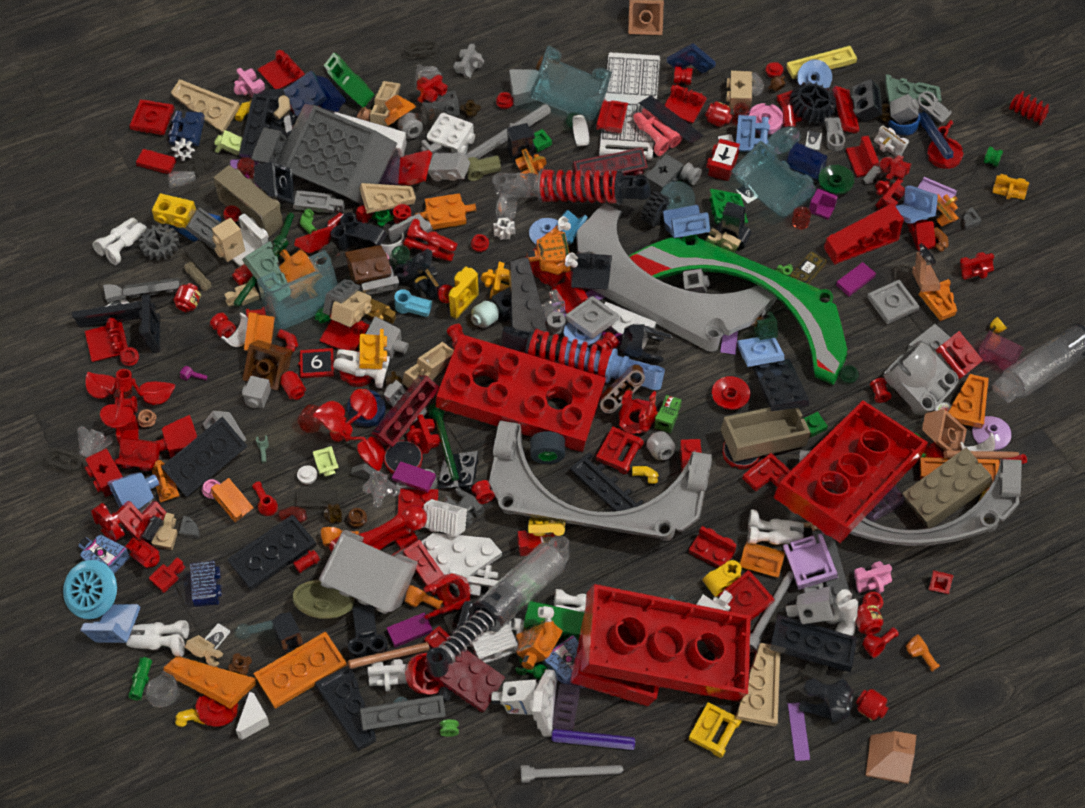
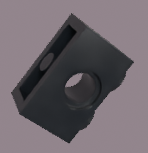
M528 123L507 128V150L512 163H516L515 160L523 156L522 150L527 149L529 156L533 158V151H535L533 140L535 135L533 129L529 128Z

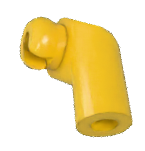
M632 466V476H646L650 484L658 482L657 477H659V474L648 466Z

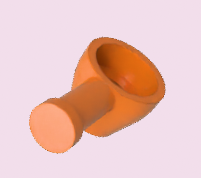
M335 527L321 528L323 545L329 547L330 542L339 537L342 531Z
M412 585L408 586L405 594V603L412 607H417L423 601L438 609L443 601L427 595L424 591Z
M918 634L911 638L905 646L910 656L917 657L922 655L931 672L938 669L940 665L936 663L929 653V649L923 639Z

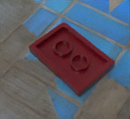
M468 650L466 652L462 651L461 657L456 656V661L453 664H449V670L446 675L442 677L432 676V678L483 713L492 700V692H497L505 677Z

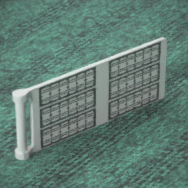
M609 53L605 99L610 102L611 100L627 102L628 110L622 133L604 131L602 129L599 156L627 151L605 149L606 147H643V149H648V151H644L645 158L652 161L654 140L646 132L638 128L633 115L637 112L642 114L644 109L638 102L651 95L657 99L660 56Z

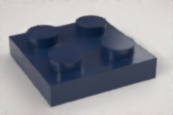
M312 71L283 90L286 97L289 98L290 105L297 117L304 104L319 106L327 100L315 73Z

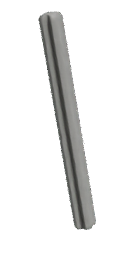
M544 104L509 127L528 123V126L548 115L551 109L547 104ZM507 128L465 154L467 159L470 157L479 159L507 141Z

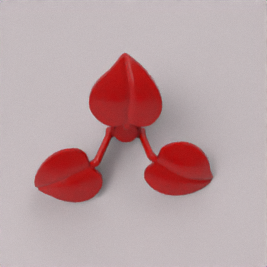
M128 369L118 370L115 378L109 375L87 372L85 381L87 392L94 398H106L109 393L114 394L117 388L120 390L119 406L110 404L103 407L100 411L101 421L111 428L124 427L133 419V409L131 407H122L124 392L129 391L132 385L137 393L143 396L145 402L156 405L166 402L175 389V384L166 382H146L139 389L135 379H132L131 371Z
M357 389L351 394V406L358 413L348 422H346L347 419L344 417L345 410L340 403L329 401L321 405L315 411L313 417L330 430L331 438L335 442H340L344 439L347 442L350 440H360L361 442L357 445L359 455L368 466L376 471H380L385 454L381 442L374 437H369L367 440L365 437H350L353 431L350 425L361 415L366 420H370L376 415L377 402L374 395L367 389Z

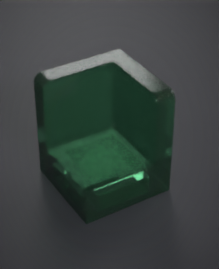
M771 311L767 312L768 319L757 320V327H754V332L759 340L778 337L777 320Z

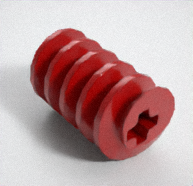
M1024 91L1014 97L1009 110L1015 107V113L1021 111V116L1027 114V119H1031L1034 116L1033 121L1036 123L1040 120L1039 124L1041 125L1049 112V104L1042 107V100L1036 104V97L1030 101V94L1024 98Z

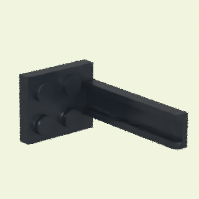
M143 295L142 301L117 304L87 310L82 309L72 312V317L80 328L106 324L109 318H114L117 322L141 319L142 325L139 326V332L141 337H144L146 346H149L152 353L160 352V313L155 312L156 306L154 303H151L150 295Z

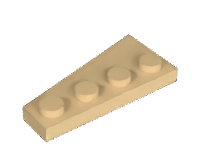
M180 79L171 92L175 99L191 111L203 112L205 115L204 120L221 133L227 129L240 107L238 102Z
M760 643L757 648L749 673L748 695L740 701L735 717L737 720L769 726H776L778 724L780 652L770 650V644Z

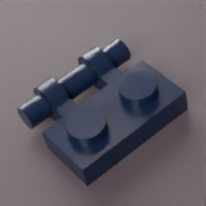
M175 111L171 121L172 129L168 135L169 144L175 145L174 141L180 140L181 142V138H184L185 143L188 141L192 142L190 146H199L205 119L204 113L186 112L185 118H181L182 112ZM179 126H183L182 132H178Z

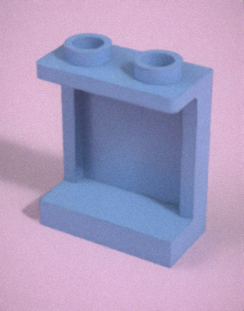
M698 205L663 211L665 229L674 238L710 232L708 213H699Z

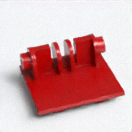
M277 50L275 60L258 68V71L274 89L283 88L305 75L283 50Z
M672 85V93L665 106L683 120L694 123L707 98L703 96V93L693 92V90L688 92V88L684 90L679 85Z
M331 320L319 341L340 350L355 351L360 343V334H365L370 325L361 320L349 327Z
M109 318L106 326L85 331L92 362L118 356L123 349L128 348L122 322L118 323L114 318Z

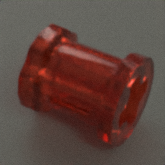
M737 103L734 106L733 111L735 114L732 121L735 125L738 126L739 115L747 116L749 113V106L745 103Z

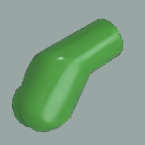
M306 209L300 219L301 227L308 234L317 231L312 225L314 213L310 209Z

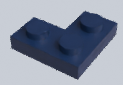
M694 43L667 57V63L674 69L675 67L684 69L692 65L702 74L714 68L716 64L711 57Z

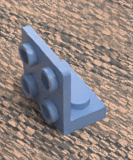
M911 185L906 186L904 204L898 205L896 208L906 223L927 220L929 217L936 216L938 195Z
M113 604L103 614L100 622L83 623L81 631L94 642L127 643L140 606L137 604Z

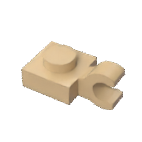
M714 228L709 233L714 238L708 236L706 239L707 242L712 244L718 243L717 246L733 253L741 240L726 232L724 235Z
M246 284L236 287L235 292L230 291L224 294L228 306L234 305V300ZM255 287L252 288L244 299L242 306L260 299Z
M166 513L164 526L159 528L152 541L153 547L173 550L178 534L177 529H173L176 523L174 514Z
M200 635L187 640L185 648L190 650L193 655L200 658L205 656L210 666L216 667L219 665L214 656L216 658L223 656L221 651L214 649L215 645Z

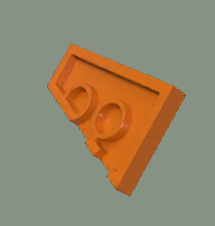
M973 374L968 376L948 411L961 424L982 429L985 420L989 378Z

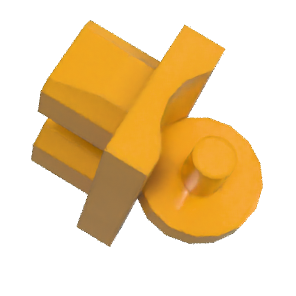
M1000 174L996 177L992 193L1007 196L1006 199L1014 197L1024 200L1029 182L1022 178L1013 179L1007 175Z
M503 262L498 263V268L495 269L494 274L493 270L489 269L488 272H484L481 275V281L485 283V287H490V284H492L489 298L492 299V296L509 287V285L501 283V281L509 283V270L504 268Z

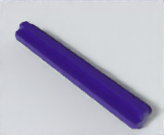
M558 729L552 731L553 742L628 750L635 748L634 737Z

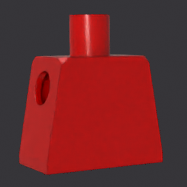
M188 415L162 428L164 439L154 442H160L159 452L168 450L170 457L173 458L197 438L191 416Z

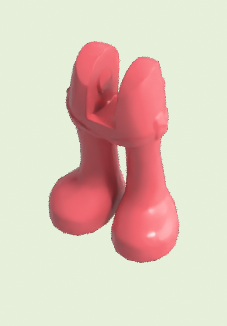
M644 108L642 114L637 112L633 115L638 128L646 132L655 141L654 152L657 156L663 155L669 146L674 148L682 141L683 137L677 131L669 128L647 109ZM653 126L660 130L662 134H660L655 128H653Z

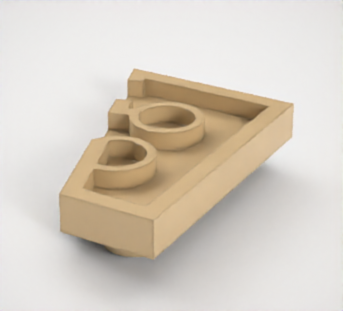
M361 183L359 188L367 213L391 209L399 204L411 205L416 200L412 186Z

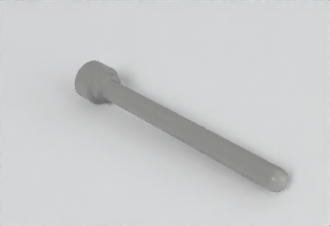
M792 571L787 572L773 596L775 602L766 608L753 633L750 634V652L754 653L757 651L760 644V635L794 578Z
M530 765L521 766V782L530 783L535 778L620 774L623 772V767L621 765L534 769Z

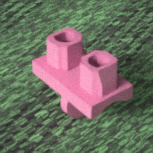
M241 68L236 70L239 74V79L234 83V92L236 94L246 95L249 93L253 97V93L258 94L265 90L261 79L252 82L257 79L252 68L243 71Z
M879 561L873 563L869 571L862 567L855 569L854 575L858 593L875 589L877 593H882L884 591L883 586L892 582V567L890 564L884 565Z

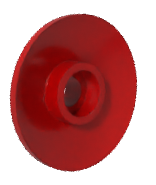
M727 376L715 382L712 388V398L718 406L727 410H736L747 404L750 398V389L742 379Z

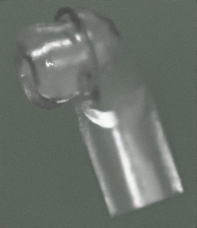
M755 72L752 74V94L758 96L764 89V83Z

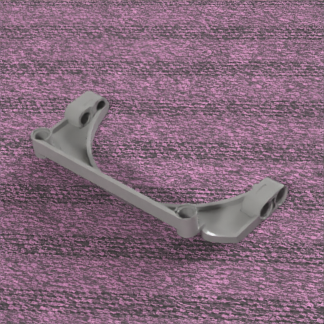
M606 203L596 210L577 231V253L612 255L608 290L592 289L593 291L645 318L655 321L659 326L707 351H716L724 334L729 336L736 331L749 327L759 315L764 316L777 299L759 285L735 293L705 294L680 289L654 278L638 267L623 250L618 239L616 227L621 211Z
M500 421L493 448V455L495 457L489 483L500 508L506 514H518L668 541L673 538L675 529L682 532L700 519L712 455L692 452L686 467L677 480L667 490L645 504L616 512L589 511L563 502L540 484L529 468L522 446L521 425ZM507 500H513V504L510 507H504V503ZM663 526L670 528L666 534H662L659 531Z

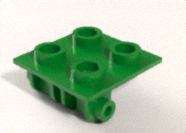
M710 188L711 195L709 201L712 205V214L715 215V224L718 225L722 220L727 202L744 207L741 194ZM745 213V224H747L748 221Z

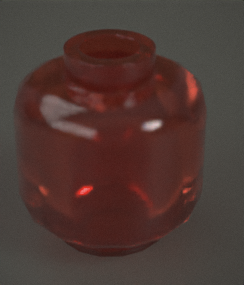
M307 405L299 414L298 424L304 432L315 433L322 427L323 424L313 417L319 406Z

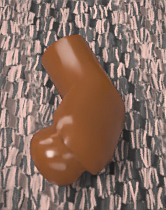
M936 227L934 228L935 238L939 242L935 247L942 252L945 248H948L949 241L948 237Z

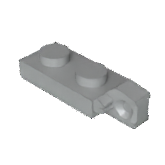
M297 191L293 208L333 213V211L344 212L345 204L344 200L336 199L332 194Z

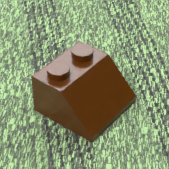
M381 245L345 252L350 276L355 284L361 286L362 283L391 277L392 271L388 256Z
M260 340L249 344L242 380L249 381L250 376L267 379L271 389L279 390L281 376L289 369L293 350Z

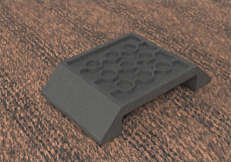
M304 104L277 163L292 169L293 175L343 195L357 204L364 205L359 189L361 183L379 184L397 142L371 128L318 106Z

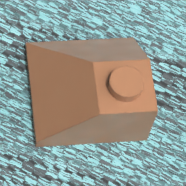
M629 0L628 34L662 35L664 0Z
M945 409L926 413L922 430L944 451H962L960 442L964 444L967 429Z
M897 731L871 735L866 776L908 784L915 753L916 735Z

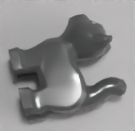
M457 487L455 492L459 497H462L461 501L456 504L453 499L446 495L444 503L467 509L465 527L468 528L473 523L471 520L473 518L472 513H475L479 518L484 513V508L473 495Z

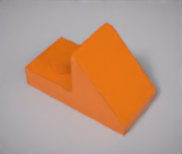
M395 95L385 102L390 112L388 113L389 117L384 121L389 126L416 106L399 95Z

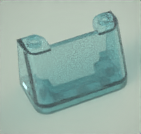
M547 46L531 88V96L540 102L572 115H583L585 120L594 119L604 101L612 72L604 68H596L592 74L560 62L561 52L551 46Z

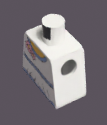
M536 680L505 682L503 684V692H492V703L503 704L507 713L533 715V712H530V700L534 699V692L538 684Z

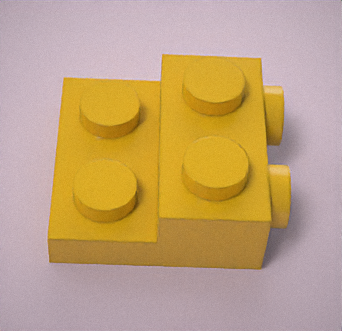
M465 267L455 275V287L449 293L450 315L456 320L479 295L478 273L468 267Z

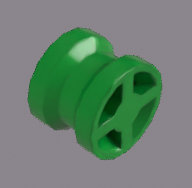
M989 146L983 163H991L994 167H998L1003 150L997 151Z

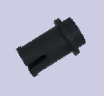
M154 515L148 519L150 522L143 534H141V537L150 542L153 541L159 528L163 527V520Z

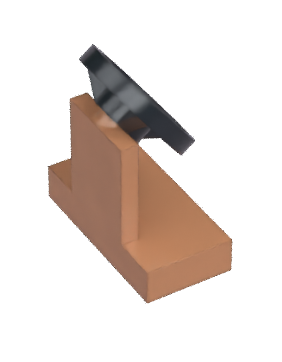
M920 243V252H916V265L913 267L912 273L922 292L940 290V282L932 266L926 265L927 262H930L934 266L937 262L923 243Z

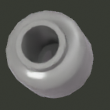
M406 113L397 122L399 131L406 132V138L408 139L418 137L423 130L421 121L414 113Z
M665 432L653 433L647 441L646 446L649 452L657 460H667L675 451L673 440Z

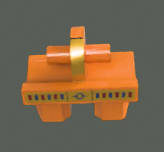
M527 149L522 150L523 156L515 160L520 170L528 167L527 170L520 173L525 183L534 180L538 184L540 176L537 169L539 171L544 170L543 167L547 163L546 159L538 154L534 155L533 159L529 156Z
M937 194L936 211L939 209L943 213L937 218L938 223L941 226H945L959 219L954 213L958 209L955 204L958 200L957 197L950 198L946 194L942 199Z

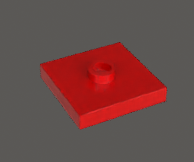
M140 99L130 123V129L164 135L175 109L174 105Z
M430 150L400 157L393 185L409 186L425 182L433 153Z
M749 570L718 594L720 598L724 591L730 593L733 596L728 603L731 607L730 611L751 615L750 621L775 602V599Z

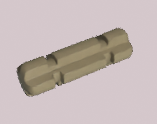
M192 262L184 265L185 271L190 274V277L198 285H201L202 290L207 291L211 288V282L205 278L198 268H195Z

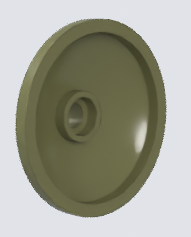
M320 580L305 582L299 585L293 593L294 605L302 613L319 619H333L343 616L354 605L353 596L347 597L340 594V590L326 588L321 585L322 582Z

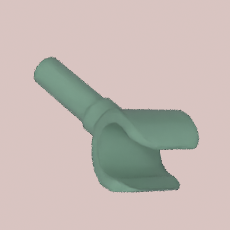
M265 435V440L260 442L257 436L256 442L261 452V462L266 463V449L269 447L268 438Z

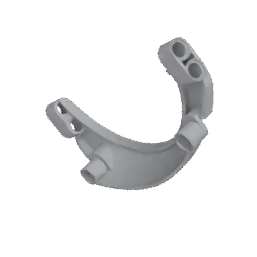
M800 450L799 463L811 451ZM1001 459L995 479L983 498L967 513L949 523L929 529L901 530L885 527L864 518L850 534L882 543L920 546L954 542L985 532H992L998 527V522L1005 521L1019 505L1022 461ZM829 490V492L837 494L834 490ZM988 517L993 518L995 522L989 525L984 522V519Z

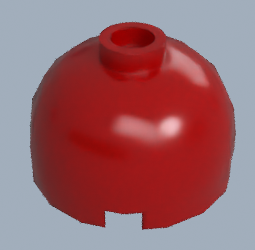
M420 653L408 662L405 669V679L414 692L424 695L435 694L444 685L429 674L427 653Z

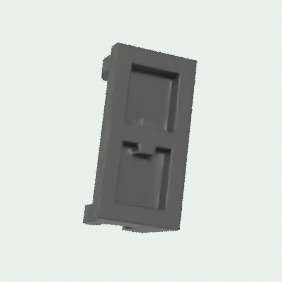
M263 128L251 160L257 162L258 165L271 161L277 163L287 138L281 131Z

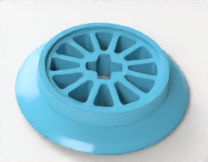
M97 560L83 561L73 567L68 573L63 587V596L67 607L74 615L83 619H94L105 614L113 605L117 594V582L114 573L106 564ZM74 586L79 587V589L74 590ZM88 586H91V587H92V588L89 590L90 593H86V591H85V590L88 589Z

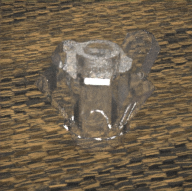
M80 426L77 429L80 449L78 453L85 457L96 454L113 443L112 437L106 436L104 438L102 432L93 429L88 432L84 426Z
M375 471L363 485L362 492L372 493L374 506L380 507L384 497L389 494L392 496L399 495L400 488L387 479V474Z

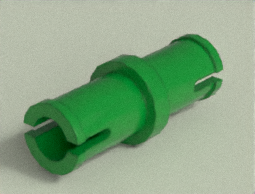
M146 657L139 658L136 673L132 676L133 683L128 695L129 698L133 700L142 699L145 684L149 681L148 674L152 664L151 659Z

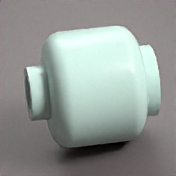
M483 301L473 307L471 320L476 326L487 328L498 320L499 309L493 302Z

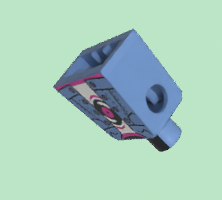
M99 535L93 542L85 537L79 543V547L83 549L80 554L83 561H100L106 564L113 573L130 558L127 548L102 535Z
M573 635L554 648L550 656L542 661V664L548 670L555 671L557 679L565 686L572 684L570 681L578 642Z

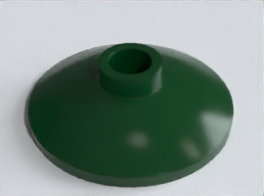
M830 165L821 170L818 181L825 191L831 194H844L852 189L854 175L844 166Z

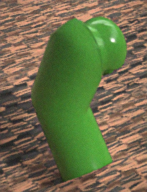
M787 264L785 267L778 265L776 271L789 275L793 272V266L791 264Z

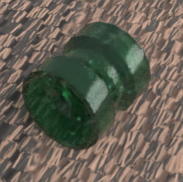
M400 245L392 249L391 254L394 268L410 260V252L406 246Z

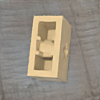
M731 71L730 78H727V88H730V91H727L726 102H730V109L750 110L752 101V72Z
M231 218L212 228V240L216 245L215 251L220 258L223 257L228 262L245 252L241 229Z
M357 291L343 303L335 301L333 303L331 319L351 327L370 312L372 307L370 304L371 296Z

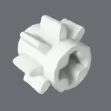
M181 138V142L174 141L176 145L171 148L176 152L174 157L177 158L180 155L182 161L185 160V157L192 158L190 153L195 151V149L190 147L191 141L185 143L184 138ZM183 146H184V147H186V150H183V153H182V152L179 151V150H180V148H183Z
M508 217L498 218V222L493 223L494 236H498L501 240L510 239L511 234H515L514 221L511 222Z

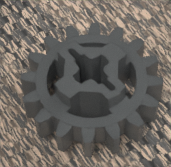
M159 224L158 227L152 225L151 230L146 228V233H141L142 238L139 239L141 252L143 251L145 257L149 255L151 260L154 257L157 258V261L160 260V257L167 259L166 255L173 256L172 251H178L177 246L180 245L178 233H175L174 228L170 229L169 225L162 227V224Z

